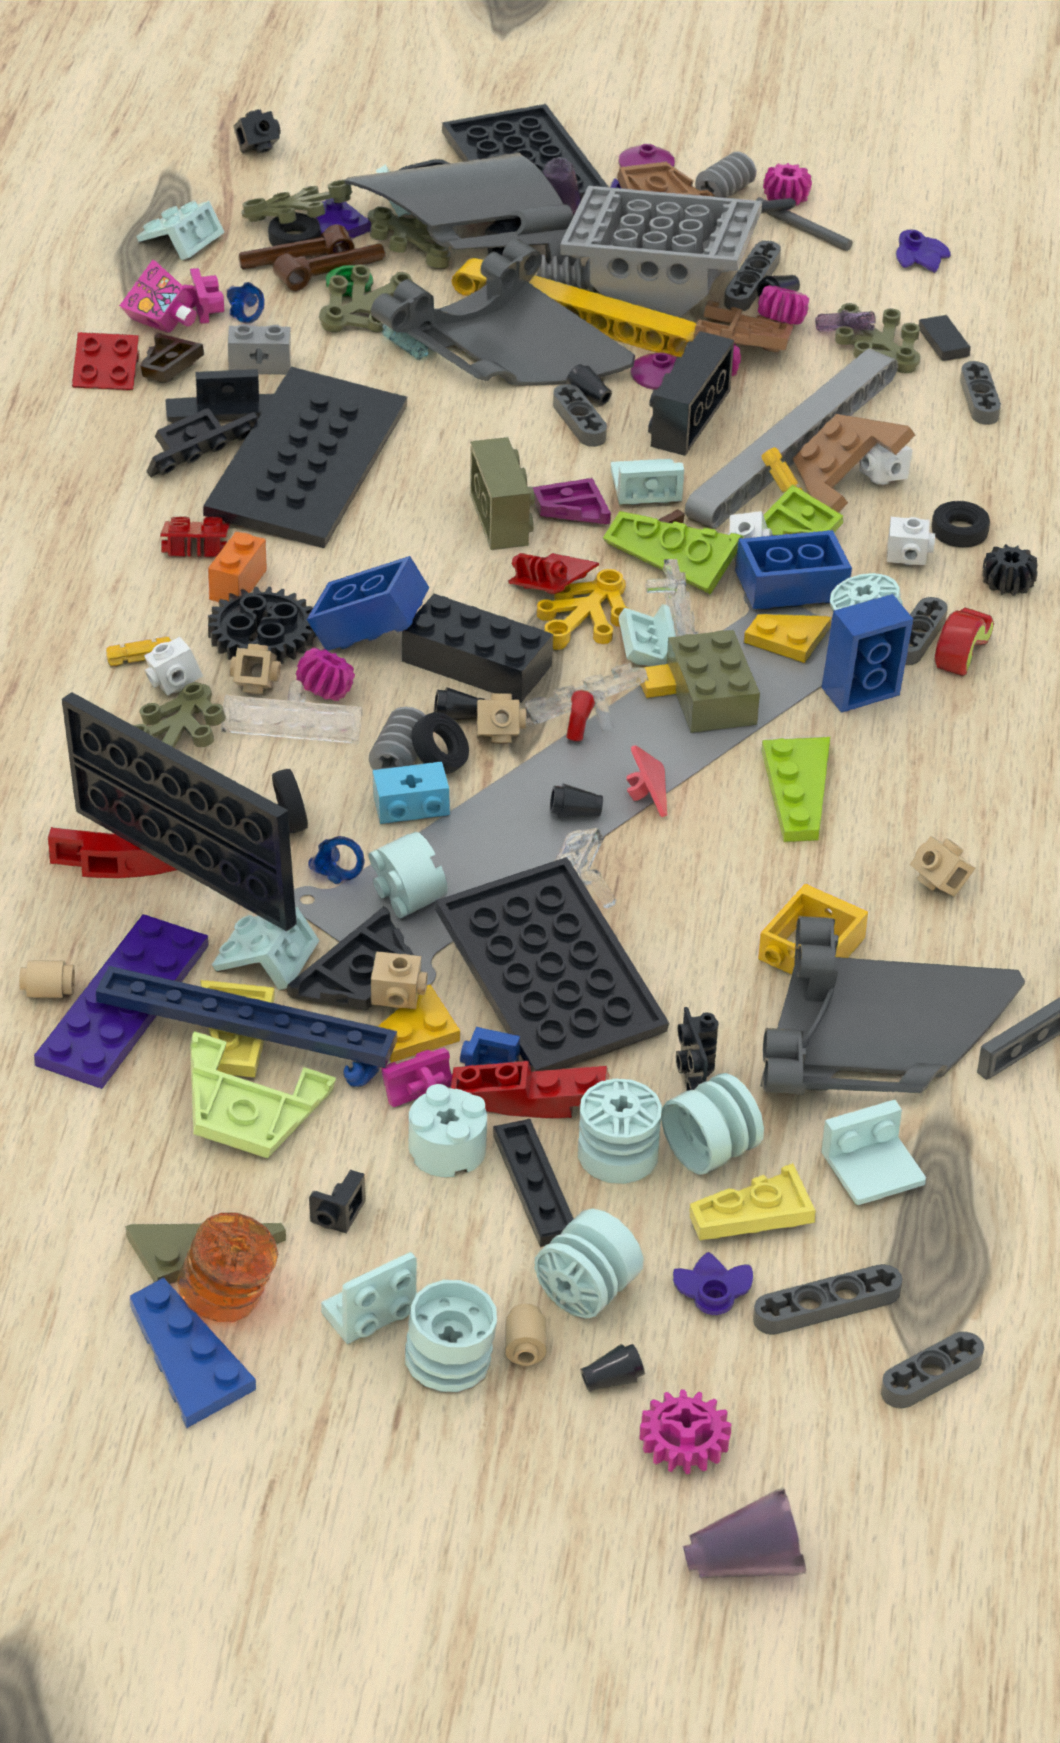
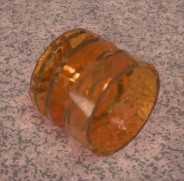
M237 1212L219 1213L208 1217L198 1227L190 1250L187 1252L181 1265L177 1279L180 1295L190 1309L201 1317L216 1322H235L247 1317L256 1308L264 1292L265 1285L275 1269L278 1258L276 1241L267 1227L256 1219Z

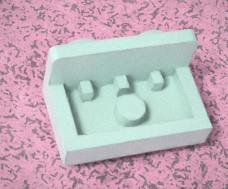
M662 604L654 617L624 607L618 618L626 658L637 665L656 666L666 664L668 637L676 636L670 607Z

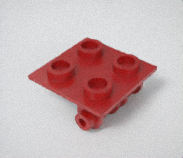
M78 332L72 387L133 390L136 362H139L140 351L138 350L139 335Z
M185 516L171 517V521H165L160 533V537H168V540H162L161 552L168 553V556H185V538H187V555L191 557L192 538H197V557H201L202 538H204V557H217L227 544V541H221V538L227 537L230 523L223 522V518L205 517L203 522H190V517Z
M519 553L512 559V566L515 568L516 576L509 579L508 583L523 586L525 589H537L546 591L548 594H556L565 590V586L573 581L586 577L589 571L599 566V562L555 553L547 557Z

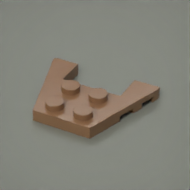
M667 162L620 167L617 174L621 189L715 197L708 190L700 191L692 186L694 180Z
M709 300L706 304L704 317L728 322L731 325L727 326L699 319L695 326L693 337H696L699 331L733 339L734 343L739 345L758 346L766 351L780 352V350H786L794 325L765 318L762 315H757V318L742 315V309L731 307V310L719 308V302Z
M836 414L792 459L810 495L839 513L848 502L833 487L876 444L897 455L915 436V433L907 425Z

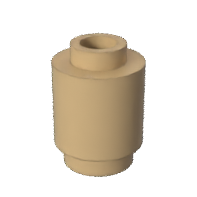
M28 960L27 967L20 968L19 987L20 990H26L27 997L64 998L65 994L73 995L74 965H65V961Z
M532 1304L516 1305L511 1309L505 1320V1353L507 1358L515 1364L522 1366L536 1364L542 1361L547 1353L546 1319L541 1310Z

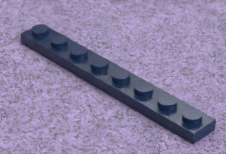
M112 966L108 967L96 989V1002L383 1068H386L397 1043V1031Z

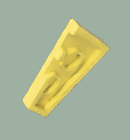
M200 980L201 987L274 1003V987ZM208 1028L211 1037L227 1042L217 1071L229 1075L255 1078L264 1040Z
M792 1163L782 1167L781 1174L768 1179L765 1175H761L751 1179V1186L739 1191L728 1188L690 1203L689 1217L699 1240L815 1223V1208Z

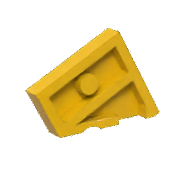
M758 614L744 633V643L805 663L830 629L832 617Z
M431 984L427 985L425 995L419 994L416 1009L398 1008L377 1026L397 1031V1043L389 1059L391 1063L415 1056L417 1053L425 1050L431 1051L460 1041L459 1027Z

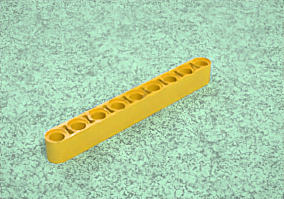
M478 258L468 259L452 276V286L459 294L469 296L487 285V278L480 271L483 260ZM536 275L529 282L615 341L656 353H667L681 357L685 352L687 343L689 341L692 342L695 338L693 336L697 323Z

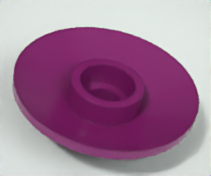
M642 144L627 148L619 156L620 167L667 162L673 167L675 166V158L669 151L652 144Z
M667 353L643 355L634 361V366L631 367L630 371L631 376L639 385L648 389L658 390L664 375L671 372L678 356Z

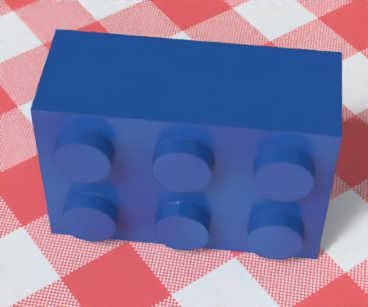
M833 530L740 538L738 540L735 572L753 609L830 603L831 593L835 587L844 580L851 578L852 567Z
M411 556L404 557L328 582L309 614L307 621L327 651L339 647L340 649H346L355 642L364 639L371 641L377 639L383 633L393 630L400 632L407 629L412 624L417 610L422 606V601L429 590V586Z
M893 594L833 611L821 688L841 713L900 696L913 618Z

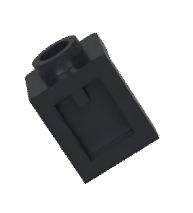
M350 1169L342 1184H336L332 1195L312 1191L309 1196L310 1221L323 1228L347 1234L366 1202L365 1174Z

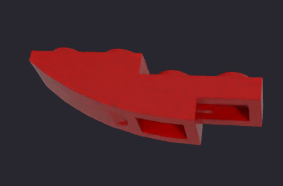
M51 827L48 835L50 864L81 867L82 877L133 878L158 875L177 870L116 834Z
M529 1061L453 1067L451 1089H459L481 1097L485 1101L487 1112L532 1118H572L573 1107L581 1106V1099L586 1091L601 1081L609 1080L610 1076L607 1066L531 1072Z

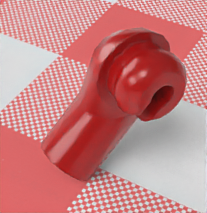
M577 690L571 697L572 706L566 738L573 741H582L586 722L595 706V700L589 691Z

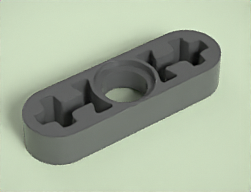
M978 361L964 363L961 369L960 382L972 419L984 425L996 423L999 420L1001 403L989 367Z
M570 384L557 386L553 391V407L582 444L591 447L604 444L607 437V424L582 391Z
M936 597L923 598L910 614L913 618L909 644L913 646L908 647L905 665L918 663L944 626L948 606L942 599ZM913 629H922L927 632H915Z
M957 1332L891 1367L883 1375L882 1399L892 1407L908 1408L973 1373L982 1364L983 1341L973 1333ZM934 1364L942 1368L944 1372L939 1375H930L925 1373L922 1367Z

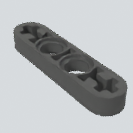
M767 240L758 242L725 290L724 305L727 309L731 310V307H736L745 311L751 307L758 296V283L765 276H771L780 263L781 246L778 243Z
M881 1264L768 1293L756 1300L753 1322L759 1331L773 1335L889 1305L896 1302L900 1297L903 1278L901 1273L893 1266ZM847 1289L855 1292L857 1296L853 1299H843L836 1292ZM804 1299H812L818 1302L820 1306L815 1309H806L799 1302Z

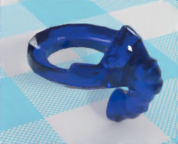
M244 282L242 286H230L227 289L226 296L231 304L230 315L245 324L258 320L264 309L265 299L263 292L250 282ZM258 298L256 312L252 316L247 317L244 313V304L246 303L247 306L252 307L257 303Z
M346 836L325 839L318 845L319 851L308 861V866L311 870L327 876L335 884L356 878L363 871L365 864L364 853L361 847L354 840ZM337 845H346L354 851L357 862L353 869L345 870L336 864L340 860V851L336 847Z

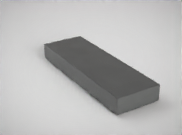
M1060 997L983 1044L980 1049L977 1073L986 1080L990 1079L1060 1035Z

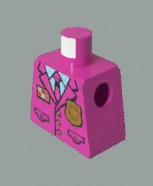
M154 260L150 262L119 305L133 321L166 333L172 332L178 322L186 327L191 326L197 316L196 311L190 308L193 303V297Z

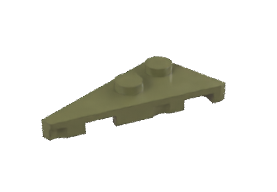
M282 1223L130 1224L126 1226V1237L152 1280L156 1282L165 1278L169 1284L286 1241V1229Z

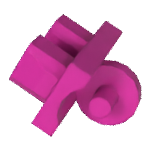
M199 268L190 269L194 286H182L193 297V303L190 308L195 307L200 324L209 323V314L224 312V297L222 291H219L217 276L201 277Z
M444 1047L432 1052L425 1050L417 1053L413 1059L399 1064L392 1062L387 1064L386 1068L382 1067L381 1071L388 1103L392 1107H396L415 1100L425 1094L427 1089L435 1084L451 1087L452 1074L449 1066V1051Z

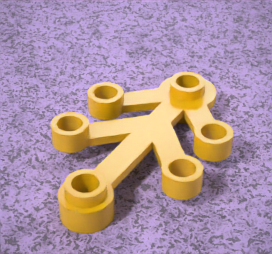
M614 569L601 570L594 581L569 584L565 586V590L554 594L555 601L546 599L537 603V617L540 620L549 621L545 624L544 631L553 633V649L560 650L565 648L571 640V632L588 615H590L594 625L593 640L599 644H608L613 640L612 625L620 627L618 617L625 607L621 594L626 589V582L619 571ZM590 594L588 597L574 598V595ZM606 598L612 608L610 614L612 625L608 624L601 607V603ZM573 611L565 620H553L557 612Z

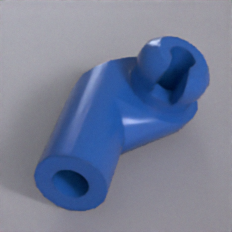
M353 1061V1067L350 1068L346 1065L343 1072L349 1085L362 1087L379 1072L380 1067Z

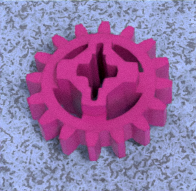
M685 1389L680 1390L679 1397L674 1398L669 1392H665L663 1403L652 1399L650 1401V1410H643L639 1440L643 1441V1452H654V1464H659L664 1460L667 1461L668 1471L671 1472L677 1465L683 1466L685 1474H690L691 1467L697 1465L700 1470L706 1471L708 1460L718 1464L721 1461V1452L727 1453L729 1450L732 1426L730 1422H727L728 1412L726 1409L716 1411V1399H711L708 1402L702 1401V1392L699 1391L693 1398L687 1396Z

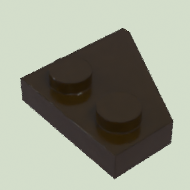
M157 333L154 336L155 346L149 347L147 357L143 359L140 365L142 377L154 379L161 383L171 381L174 376L192 366L195 361L205 355L203 344Z

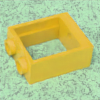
M804 884L761 931L758 959L792 975L795 943L787 939L796 930L799 916L835 919L834 935H838L835 957L849 958L865 939L868 911L808 884Z

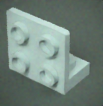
M191 201L183 205L179 210L177 206H174L162 212L163 218L160 220L155 219L143 226L144 231L137 235L136 238L141 242L168 234L180 259L184 260L190 258L224 233V230L209 201L197 204L196 201Z
M672 459L611 462L610 469L619 505L682 501L684 482L682 462L674 463Z
M295 907L297 924L287 932L260 916L253 917L248 915L241 918L235 924V930L227 942L220 947V953L212 966L216 971L260 962L278 990L287 989V985L298 976L320 940L298 907Z
M895 1099L825 1120L821 1153L856 1205L865 1204L925 1185V1175L898 1137L902 1109Z
M409 1252L346 1282L342 1286L341 1293L321 1302V1313L346 1344L361 1337H367L377 1329L396 1320H402L410 1314L411 1304L416 1296L417 1258L412 1252Z

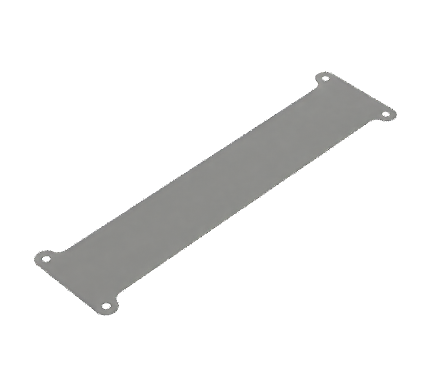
M745 593L744 601L749 606L748 613L725 628L724 631L734 630L759 689L760 699L757 725L691 733L676 694L646 698L641 685L588 719L582 741H573L564 735L450 811V815L441 817L419 832L428 841L436 854L430 857L435 868L442 866L448 893L441 898L568 857L569 861L654 802L650 792L644 798L633 801L627 792V789L631 787L627 781V776L634 772H640L631 752L632 746L637 745L663 764L666 793H668L822 686L830 629L805 663L744 643V633L758 614L817 615L802 606L792 605L771 607L769 609H753ZM565 783L595 793L596 795H602L603 807L601 815L558 818V814H550V798L553 786H562ZM371 864L335 888L319 889L313 886H303L294 889L295 907H298L307 920L339 942L383 906L388 908L395 928L400 929L404 937V944L410 947L414 956H421V971L428 973L427 985L432 984L435 980L436 971L431 964L432 957L453 942L435 911V902L403 918H399L392 908L390 898L388 896L381 898L377 893L373 879L378 876ZM304 895H311L315 900L312 904H303L300 898Z

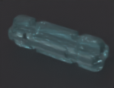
M385 324L382 325V328H384L382 334L414 358L421 360L423 357H427L429 347L408 333L395 332Z

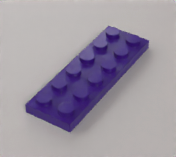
M142 914L34 1054L35 1066L103 1089L156 1018V1015L96 1002V989L108 967H117L182 982L208 948V935Z

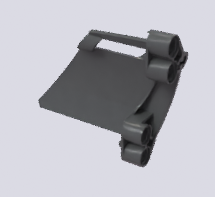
M518 152L489 156L488 159L353 176L344 180L345 184L380 195L415 216L427 226L428 233L432 239L443 247H451L453 250L505 247L511 240L517 238L527 245H545L547 264H550L553 256H557L559 265H562L565 257L569 258L571 266L576 261V258L560 254V243L574 217L572 210L567 204L562 203L557 192L544 174L530 160ZM519 217L521 219V226L516 232L461 239L453 230V226Z
M517 238L511 240L505 246L502 256L497 252H492L483 260L480 271L487 278V285L457 302L434 309L433 295L412 280L406 279L396 287L393 297L383 293L375 299L371 307L372 316L393 331L408 333L432 351L443 356L475 378L489 381L492 377L499 375L512 385L566 384L568 374L578 364L590 366L600 378L629 369L634 366L635 354L529 283L541 266L542 255ZM456 345L478 362L470 365L447 349V347Z
M799 916L796 925L794 969L777 1029L766 1028L764 1032L763 1062H765V1068L760 1087H763L764 1092L804 1095L805 1090L921 1093L928 1088L934 1077L945 1075L981 1039L1024 986L1025 980L1020 971L1015 969L835 957L838 945V935H834L835 919ZM839 1070L903 1075L899 1082L831 1078Z

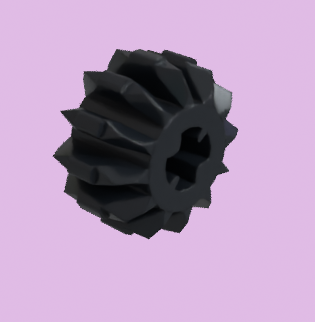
M1005 544L1003 548L993 547L992 552L986 553V558L983 561V582L989 585L990 590H999L1001 595L1011 593L1015 596L1017 592L1027 593L1029 588L1034 587V583L1037 580V558L1031 555L1030 550H1021L1019 545L1009 547Z

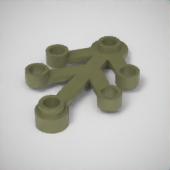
M337 180L328 184V192L319 193L318 186H309L293 196H290L289 192L275 194L267 201L264 198L251 199L242 204L243 210L241 214L243 218H249L250 222L261 221L266 216L279 217V222L282 224L291 223L297 219L295 210H307L308 217H318L325 214L324 204L320 201L333 198L334 203L347 202L351 199L352 187L345 184L344 180Z
M382 206L368 212L367 218L371 222L370 236L373 239L386 240L388 231L393 230L394 236L390 237L389 243L391 251L397 253L405 252L407 243L410 241L427 253L426 263L434 268H447L449 266L451 255L448 251L449 248L443 247L438 243L431 244L425 239H433L428 233L427 226L416 217L415 219L396 216L392 213L391 209Z
M355 265L351 274V280L353 281L351 302L343 306L342 295L346 292L348 281L340 275L332 276L328 287L331 292L330 304L324 306L319 313L322 327L329 332H340L346 325L367 328L373 332L383 331L385 324L371 314L373 302L383 293L393 297L396 287L403 280H412L411 276L405 272H398L391 277L390 283L364 295L370 269L365 265ZM357 312L369 314V317H363L354 314Z
M846 303L838 310L837 325L839 327L836 329L835 341L840 345H854L853 354L856 358L867 349H872V347L883 348L884 350H872L896 359L898 361L897 372L900 373L915 371L921 359L920 354L913 349L915 341L919 338L920 327L917 324L905 323L902 325L901 338L903 343L901 347L893 342L896 327L900 324L901 312L899 310L889 308L883 311V332H880L861 317V311L856 304ZM853 329H858L865 335L854 334Z
M193 682L187 684L179 692L178 698L161 706L157 703H148L142 706L139 712L144 724L134 726L153 737L167 732L162 741L174 748L184 730H186L193 738L195 746L206 747L214 742V735L210 726L223 723L226 716L222 705L211 703L212 692L210 687L206 684ZM178 711L177 714L162 720L163 717ZM201 712L207 725H200L192 716L193 713Z

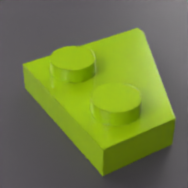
M791 485L763 515L767 528L771 529L773 536L833 530L835 533L843 524V515L794 485Z

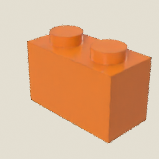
M237 531L233 534L208 567L209 600L219 602L220 599L229 601V594L241 596V589L251 593L267 571L266 539Z

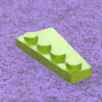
M619 511L603 536L607 544L709 594L713 592L737 554L738 540L743 538L740 534L731 533L728 535L704 527L702 530L687 527L686 524L673 522V524L659 521L657 518Z
M830 737L762 740L761 751L783 842L819 840Z

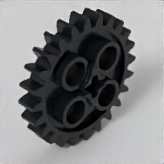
M254 587L253 593H248L246 590L241 589V596L230 593L229 601L220 599L219 607H212V614L208 615V638H211L212 646H218L219 654L227 652L228 660L236 657L237 648L248 649V644L268 646V651L274 653L277 656L276 660L284 664V657L287 656L295 660L296 652L305 654L306 646L313 645V638L317 635L307 621L313 607L306 606V599L297 600L296 593L285 596V589H281L277 593H272L271 587H268L265 592H260L258 587Z

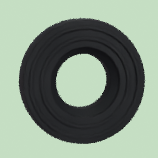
M296 213L297 219L285 224L279 222V217H275L270 221L268 227L269 242L272 246L320 238V224L317 219L308 217V214ZM289 231H300V232H303V233H300V234H288V233H286V232H289Z
M950 501L941 504L935 509L932 517V532L935 533V537L947 545L972 547L982 543L987 538L990 518L988 513L979 505L967 501ZM964 521L972 526L958 527L949 522Z
M433 712L422 717L412 729V744L423 764L442 762L445 774H450L466 763L469 757V745L466 735L459 724L450 716L441 712ZM433 732L444 740L448 754H445L438 748L433 738Z
M283 769L272 773V782L278 805L288 810L289 833H296L307 829V815L291 769Z

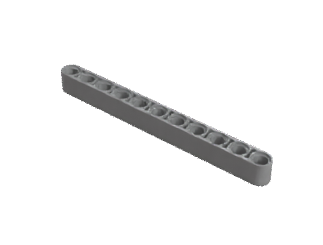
M872 349L864 351L697 488L686 502L685 515L711 528L716 529L730 518V515L736 513L774 481L769 472L772 470L771 467H766L761 459L763 453L776 447L783 456L781 459L782 463L786 461L789 467L794 464L792 458L836 414L853 415L890 384L896 375L898 361Z

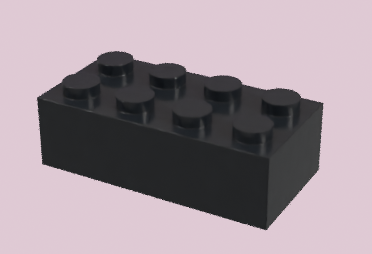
M699 331L693 341L687 343L683 355L676 358L671 372L664 375L658 390L654 389L651 394L649 405L653 408V415L648 425V433L651 434V447L683 456L687 455L730 392L734 349L733 339Z
M433 594L415 614L412 624L402 631V662L494 694H512V700H519L520 703L523 702L552 666L553 633L437 594Z

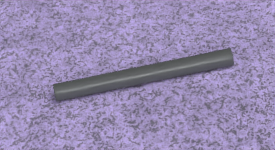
M761 197L756 199V201H767ZM789 210L767 212L846 251L852 247L853 241Z

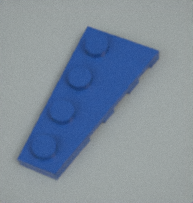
M165 1278L129 1296L132 1312L147 1344H150L154 1352L156 1364L166 1378L169 1392L174 1403L177 1402L186 1429L256 1390V1379Z

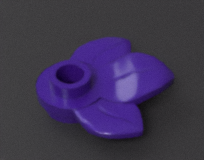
M904 230L898 238L899 247L896 250V258L903 268L909 267L916 262L932 272H937L941 258H949L951 255L949 248L944 243L935 238L925 237L918 230Z
M707 1252L698 1260L693 1270L675 1268L673 1270V1282L680 1293L694 1299V1303L700 1311L710 1315H721L731 1310L736 1298L749 1292L753 1283V1271L749 1264L739 1265L727 1270L712 1253Z

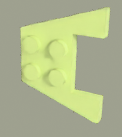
M194 1031L190 1043L194 1135L269 1158L334 1088L336 1077L303 1067L293 1095L217 1071L227 1042Z

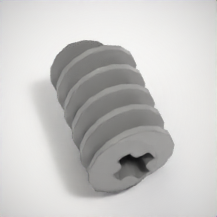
M732 152L700 172L696 177L695 188L700 191L708 190L715 197H730L755 180L757 175L755 164L746 154Z
M542 255V263L537 271V276L583 290L589 288L590 292L596 293L597 289L591 285L590 258L584 267L580 258H576L574 265L571 266L568 257H565L562 265H559L557 256H553L550 264H547L545 255Z
M400 707L391 712L369 753V763L373 770L413 765L417 754L412 744V729L416 722L425 716L422 711L412 707Z

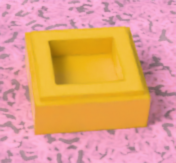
M668 664L638 668L637 678L646 698L676 694V682Z

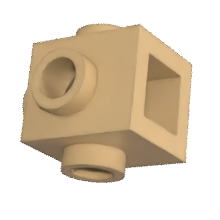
M248 644V649L237 648L236 657L231 659L230 676L233 677L234 683L238 686H243V692L263 694V689L273 690L274 681H279L281 662L276 661L277 656L268 651V646ZM257 665H262L260 677H254L252 674L253 668Z
M491 694V700H477V737H491V743L508 744L512 743V737L519 736V729H526V708H519V700H512V694ZM503 714L507 717V722L499 723L496 721L495 716Z
M932 836L917 849L914 859L909 864L920 873L917 880L932 891L937 887L953 897L956 896L976 869L960 856L964 851L960 846L948 838L941 842Z
M376 952L371 977V1004L416 1009L419 994H426L428 973L421 972V956Z

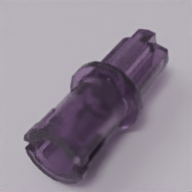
M842 310L841 313L819 314L815 318L816 330L819 332L836 331L838 327L843 326L850 327L854 331H872L875 325L870 323L876 324V317L873 311L849 312L848 310Z

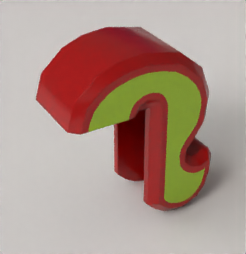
M966 607L961 609V611L956 610L952 612L942 628L936 646L934 662L937 668L960 676L966 675L975 644H987L994 628L992 616Z

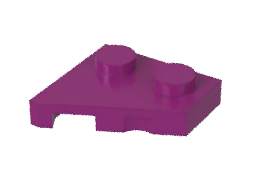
M593 478L532 487L535 506L540 516L611 524V512Z

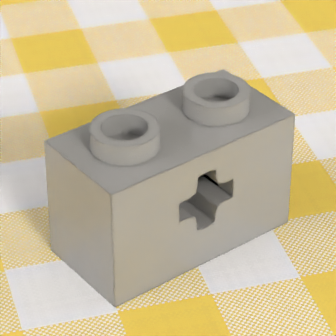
M246 324L229 326V370L258 369V374L286 375L291 367V327H281L279 325L250 326Z

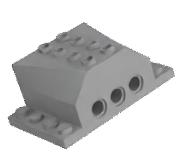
M588 186L560 243V254L569 255L573 258L590 257L591 285L602 295L680 318L708 295L713 281L722 272L738 271L762 212V201Z

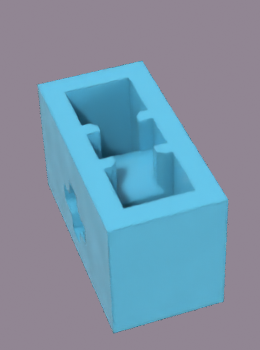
M442 762L372 770L373 798L380 824L450 815L449 785Z

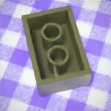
M509 437L471 441L470 496L490 550L529 546V532L534 531L530 506H534L535 497L532 486H527L525 468H520L518 450L512 448Z
M719 630L710 633L668 637L666 664L669 665L676 682V696L691 733L757 725L760 692L734 630Z

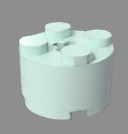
M418 832L407 834L368 854L370 863L378 876L373 879L374 887L381 898L387 896L390 898L392 908L399 918H403L435 902L448 893L447 881L442 866L435 868L430 857L436 854L428 841Z
M442 1084L430 1086L425 1094L414 1101L409 1111L408 1148L409 1153L414 1157V1163L422 1171L438 1177H454L455 1171L467 1169L468 1173L475 1170L482 1163L486 1154L487 1139L485 1101L479 1096H474L459 1089H451Z

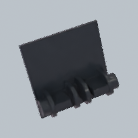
M684 1007L683 1023L678 1024V1038L681 1050L676 1051L678 1072L680 1074L684 1073L686 1076V1091L695 1090L699 1084L706 1082V1078L714 1071L719 1022L714 1014L706 1012L701 1014V1016L692 1017L688 1007Z

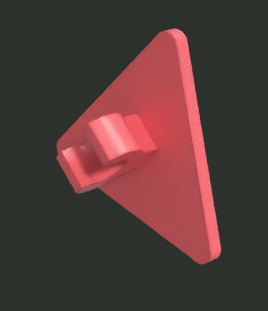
M637 745L632 746L631 752L640 772H634L627 776V781L631 785L627 792L633 801L644 798L650 792L660 816L665 817L667 816L664 766Z

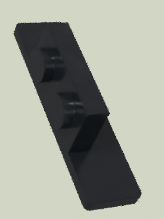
M258 369L195 372L196 397L166 399V417L168 422H177L209 408L217 420L239 419L253 412L259 418L273 394H259Z
M207 408L157 430L155 438L164 452L152 458L146 472L150 477L159 473L165 475L181 463H192L208 451L217 452L235 439H238V441L246 439L258 419L257 414L253 412L221 426L211 410Z

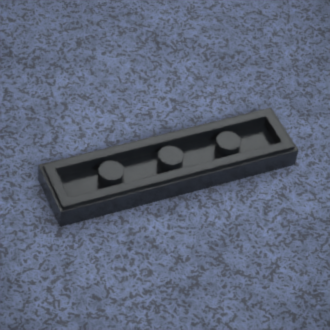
M531 1119L493 1126V1137L540 1247L546 1246L556 1235H560L574 1218Z

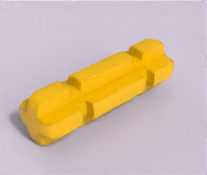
M774 447L763 453L761 459L766 467H771L772 470L769 472L781 492L784 493L791 485L796 486L798 481L786 461L782 463L781 459L783 456L778 448Z
M166 636L156 638V642L148 639L124 643V647L121 648L120 644L108 646L106 648L107 661L111 666L122 665L125 660H127V663L145 661L144 655L152 652L155 646L164 642H171V640Z

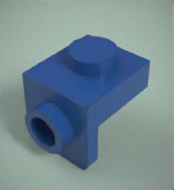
M476 1027L471 1040H465L462 1045L460 1063H465V1066L519 1062L520 1036Z

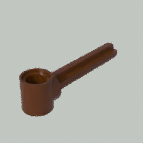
M335 224L326 228L321 233V238L243 251L239 253L238 260L241 269L274 264L276 259L283 254H292L294 257L304 256L305 258L319 255L326 256L355 249V245L347 229L342 225ZM343 241L341 244L335 245L337 242Z
M380 243L308 260L304 256L294 257L292 254H283L274 262L273 272L290 290L299 291L307 286L312 276L329 273L331 270L341 266L364 265L381 261L385 258L386 254L383 245Z

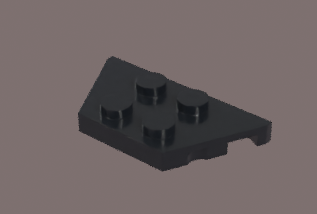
M383 906L287 985L288 996L365 1011L372 1007L371 977L376 952L414 955L410 947L404 944V937L400 929L395 928L388 908Z

